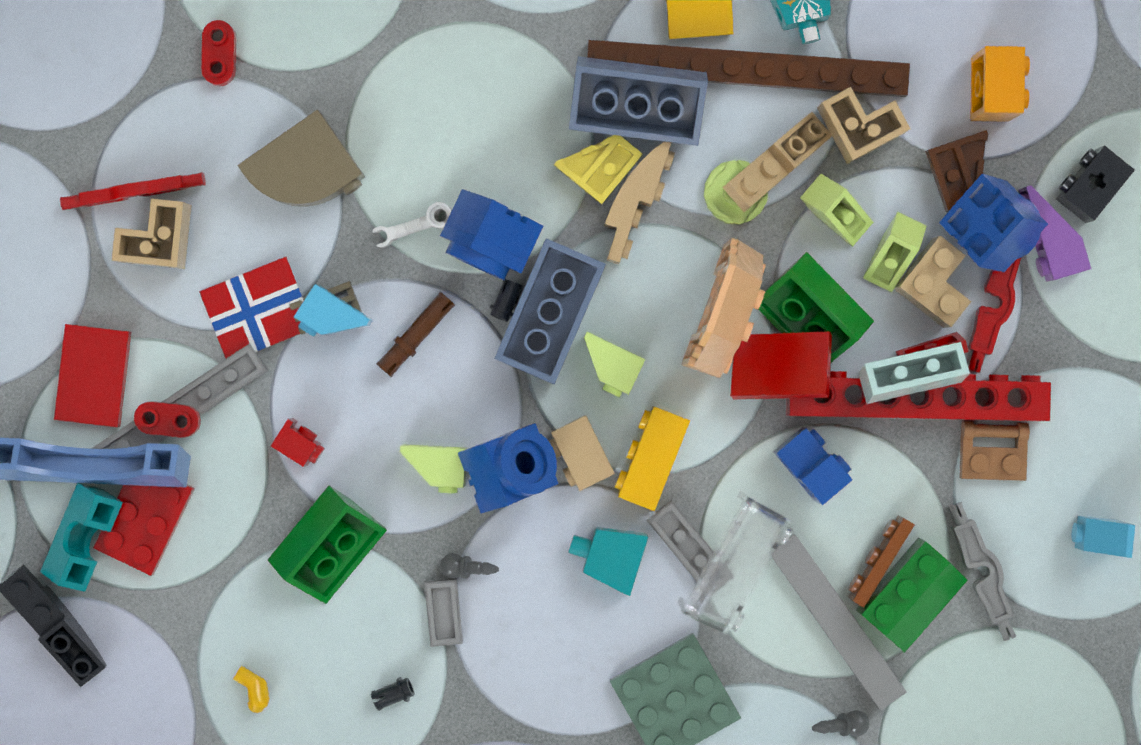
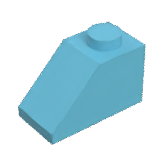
M317 284L313 286L294 315V318L301 321L298 327L315 337L317 332L321 335H328L370 326L373 322L371 318Z
M1078 516L1077 523H1074L1072 527L1071 538L1075 542V548L1083 551L1132 558L1135 525L1115 519Z

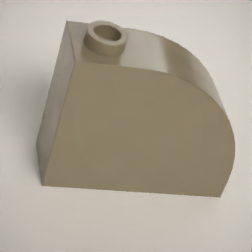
M318 110L237 165L247 180L261 193L280 203L298 207L323 204L336 198L343 192L349 195L362 186L360 181L365 178L363 172Z

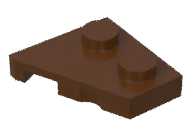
M987 130L925 151L946 212L957 203L983 173L985 143L988 141Z

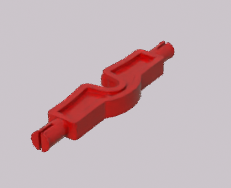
M200 172L191 175H177L149 181L127 183L81 192L77 195L60 197V205L62 210L91 207L125 201L131 197H148L186 190L196 186H205L206 180L204 173Z
M1021 258L1016 259L1005 272L991 270L984 285V291L997 297L1000 305L997 308L980 306L976 311L973 333L968 349L973 351L968 366L969 371L981 373L985 355L993 353L1000 327L1012 314L1016 298L1013 284Z

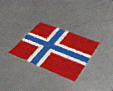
M287 257L199 291L226 359L248 344H251L255 352L300 334L298 325L301 321L296 322L294 319V315L299 308L291 310L289 304L299 300L304 302Z

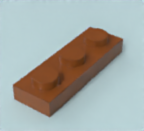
M899 515L896 520L891 519L882 532L885 538L878 548L874 546L865 559V563L868 565L862 575L857 574L848 587L851 593L848 598L863 608L865 607L915 524Z

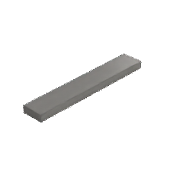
M248 344L162 402L192 406L201 416L269 370L251 344ZM152 412L146 413V422L152 424L155 421V415ZM183 415L179 416L177 419L178 425L182 428L186 426L187 418ZM133 420L91 449H117L135 447L147 443L159 444L169 436L143 433L136 427Z
M792 534L768 551L880 711L904 695L906 690L797 536Z

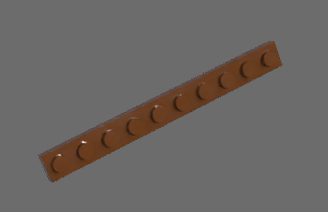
M588 40L587 58L706 72L708 83L826 92H842L851 87L854 94L894 97L908 96L910 63Z

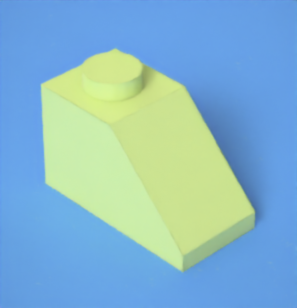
M820 174L800 197L817 218L852 247L874 223L846 188L823 174Z
M897 212L883 234L863 279L892 292L919 251L927 226Z
M586 332L584 340L598 379L605 383L603 390L619 398L622 392L629 395L646 359Z
M400 445V453L430 486L438 487V492L458 493V488L465 487L466 471L463 469L458 452L467 449V447Z

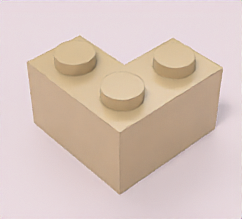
M851 87L825 100L817 107L847 164L910 130L896 101L866 116Z
M151 199L148 231L115 228L112 261L185 269L192 205L180 201Z
M942 236L932 238L899 280L894 290L941 327H952L972 302L946 282L966 255Z

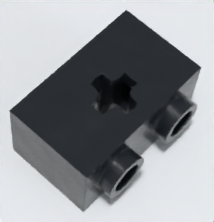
M1105 145L1095 149V151L1092 148L1089 149L1079 161V164L1082 166L1075 176L1069 174L1058 188L1062 192L1056 200L1085 223L1096 220L1135 171L1134 168ZM1094 176L1096 178L1094 182L1096 188L1091 189L1089 187L1091 184L1089 178Z

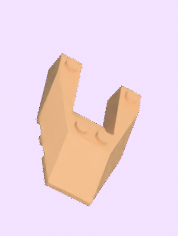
M731 238L723 245L713 274L716 275L715 282L697 332L691 336L681 364L716 378H720L723 373H728L733 356L739 348L741 340L748 341L754 324L749 322L752 309L758 310L765 294V291L760 289L766 264H763V255L738 239Z

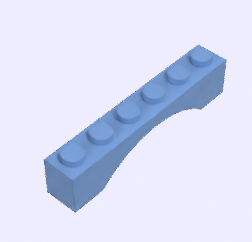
M0 438V480L187 487L191 456L179 444L147 443L128 448L88 449L57 446L20 438Z

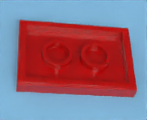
M65 324L54 420L110 427L121 426L132 332Z
M831 333L750 334L747 342L741 340L740 346L733 356L730 396L733 400L829 398Z

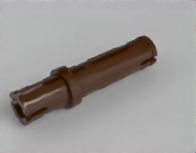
M439 292L401 337L397 336L393 340L395 344L376 364L392 377L409 356L413 357L417 353L415 351L416 348L455 304L442 292Z

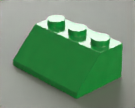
M808 252L803 254L765 290L762 303L758 309L781 333L830 332L832 335L831 363L854 345L874 322Z
M329 485L268 558V562L284 581L327 604L385 534L387 529L349 497Z
M918 538L879 582L865 607L863 608L859 605L856 611L905 653L968 580L929 543Z

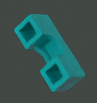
M77 483L40 572L57 586L85 592L98 563L90 555L91 539L98 529L111 532L123 502L104 489Z

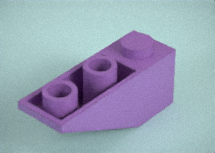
M1031 185L1019 189L1020 195L1030 200L1037 207L1040 216L1048 223L1041 232L1035 246L1039 257L1036 258V267L1040 276H1044L1046 282L1092 269L1083 238Z

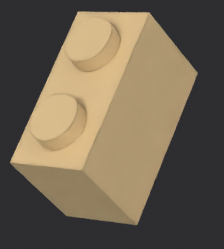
M586 415L551 432L553 439L549 440L554 449L556 458L563 456L568 466L563 469V472L571 487L577 485L579 491L615 474Z

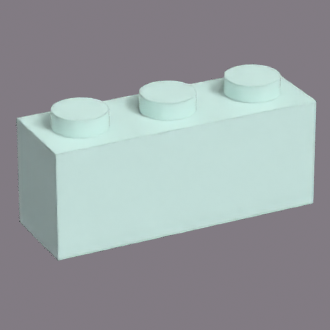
M961 342L866 363L859 371L867 404L962 383L970 374Z

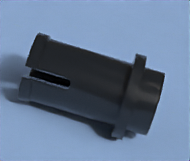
M505 279V281H502L503 283L494 305L491 304L489 308L492 309L491 316L508 322L509 318L514 314L512 310L523 286Z
M401 677L397 678L393 684L376 691H371L372 700L385 696L384 699L374 702V706L378 711L402 700L409 702L410 697L415 695L410 680L408 678L402 679Z

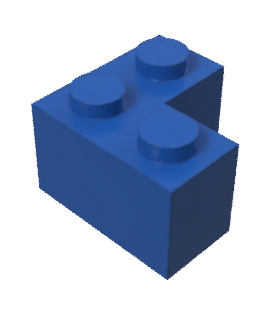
M802 427L774 450L773 453L815 502L824 505L853 480L848 474L852 469L840 455L835 453L829 454L823 449L822 446L826 442L814 428L809 432L807 428Z

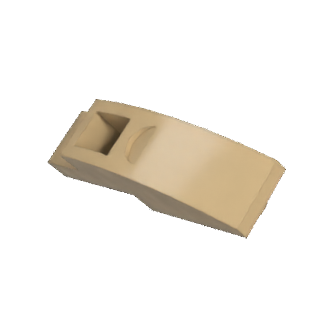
M813 112L809 113L731 179L723 189L740 209L745 212L832 137L831 133Z
M663 142L653 149L632 171L619 190L604 225L616 230L607 261L619 264L621 257L628 259L633 241L627 238L631 227L638 228L643 210L637 208L638 203L651 207L653 200L660 201L665 183L660 182V177L663 169L670 170L675 152L669 151L672 142Z

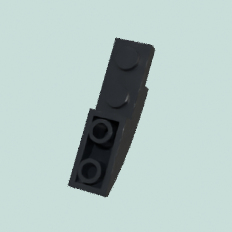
M24 564L0 582V593L39 635L38 641L80 687L106 668L105 661L74 616L48 585L43 586Z

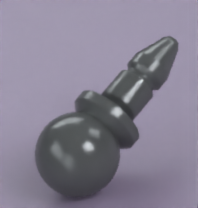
M455 553L446 555L440 563L442 574L449 579H457L459 577L467 579L471 574L490 575L499 572V567L489 562L472 561L470 556L462 558Z
M854 710L847 715L845 713L839 714L837 719L820 721L812 726V730L823 734L839 732L841 736H848L849 734L861 736L869 728V719L865 713Z

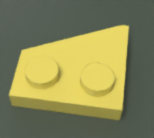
M613 135L600 143L580 150V152L557 160L554 166L602 205L643 154L622 136Z

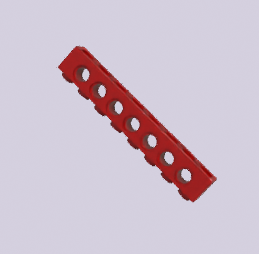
M830 371L829 398L822 403L816 402L814 398H786V415L1050 421L1051 382H1041V375H1021V381H1008L1009 375L989 374V381H976V374H969L962 383L924 391V400L918 405L911 401L910 394L892 398L887 404H882L880 401L867 404L860 378H847V371ZM855 385L859 388L861 395L857 402L851 404L845 397V391L849 386ZM948 387H952L957 394L956 401L952 405H947L943 400V392ZM980 388L986 389L989 394L988 402L983 406H980L975 400V394ZM1015 388L1020 392L1021 400L1018 405L1013 407L1008 402V394Z

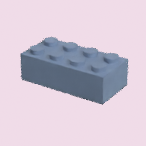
M578 56L569 130L698 146L708 85L707 73Z
M546 238L494 359L555 385L606 264Z

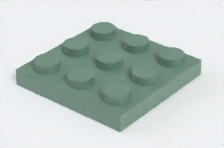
M694 633L687 635L610 679L612 687L645 745H695L741 719L739 712Z

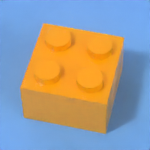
M985 46L971 57L970 121L1009 122L1023 114L1024 109L1028 108L1029 90L1025 89V76L1029 74L1030 59L1029 56H1025V47Z

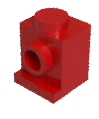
M289 418L274 439L271 447L302 467L308 466L310 462L315 464L325 450L321 443L315 440L318 435L302 425L299 429L296 428L295 425L298 421L294 418Z

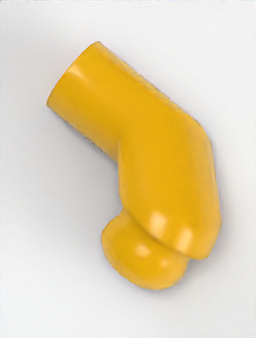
M241 666L233 680L247 688L249 710L254 713H260L268 706L270 699L267 682L264 678Z

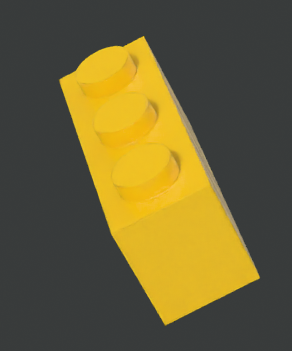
M652 406L651 411L644 410L638 428L643 429L639 442L632 441L626 458L631 459L627 472L620 471L614 488L619 489V498L655 511L690 420Z

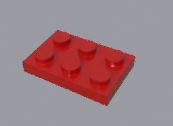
M188 484L187 487L123 485L117 497L123 503L111 532L101 530L93 549L150 576L154 575L195 488Z

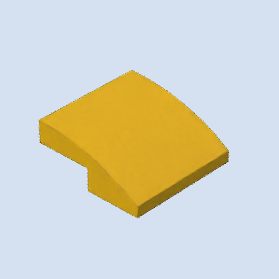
M666 0L669 39L733 35L732 0Z

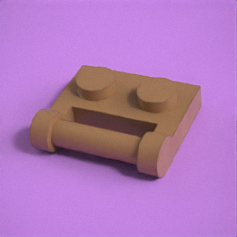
M962 421L959 478L1027 481L1029 424L1018 422L1016 425L974 424L973 421ZM973 438H1015V448L973 446Z

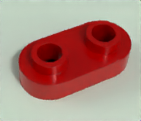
M222 20L211 21L204 27L202 32L201 71L203 77L214 86L229 84L234 79L236 73V33L227 22ZM217 31L223 32V38L220 41L213 40V35ZM221 63L222 71L214 74L212 72L213 65Z
M150 401L138 406L134 413V422L136 427L146 434L185 438L194 435L199 430L201 417L198 411L189 405ZM147 412H152L155 415V421L152 424L147 423L145 420ZM181 415L187 418V425L184 428L180 427L177 423V419Z

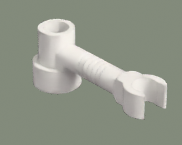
M436 202L429 206L426 216L388 228L378 226L372 232L380 233L385 231L387 239L376 246L380 248L389 247L393 241L431 227L443 229L452 208L445 203ZM445 211L446 219L440 222L438 216L441 212Z

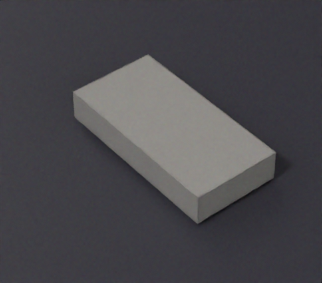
M457 579L424 582L430 646L463 644Z

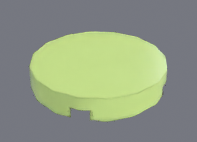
M732 160L721 163L711 171L705 182L704 199L706 206L715 218L726 224L739 225L751 221L762 212L767 202L768 192L743 212L723 189L731 179L750 164L747 161Z

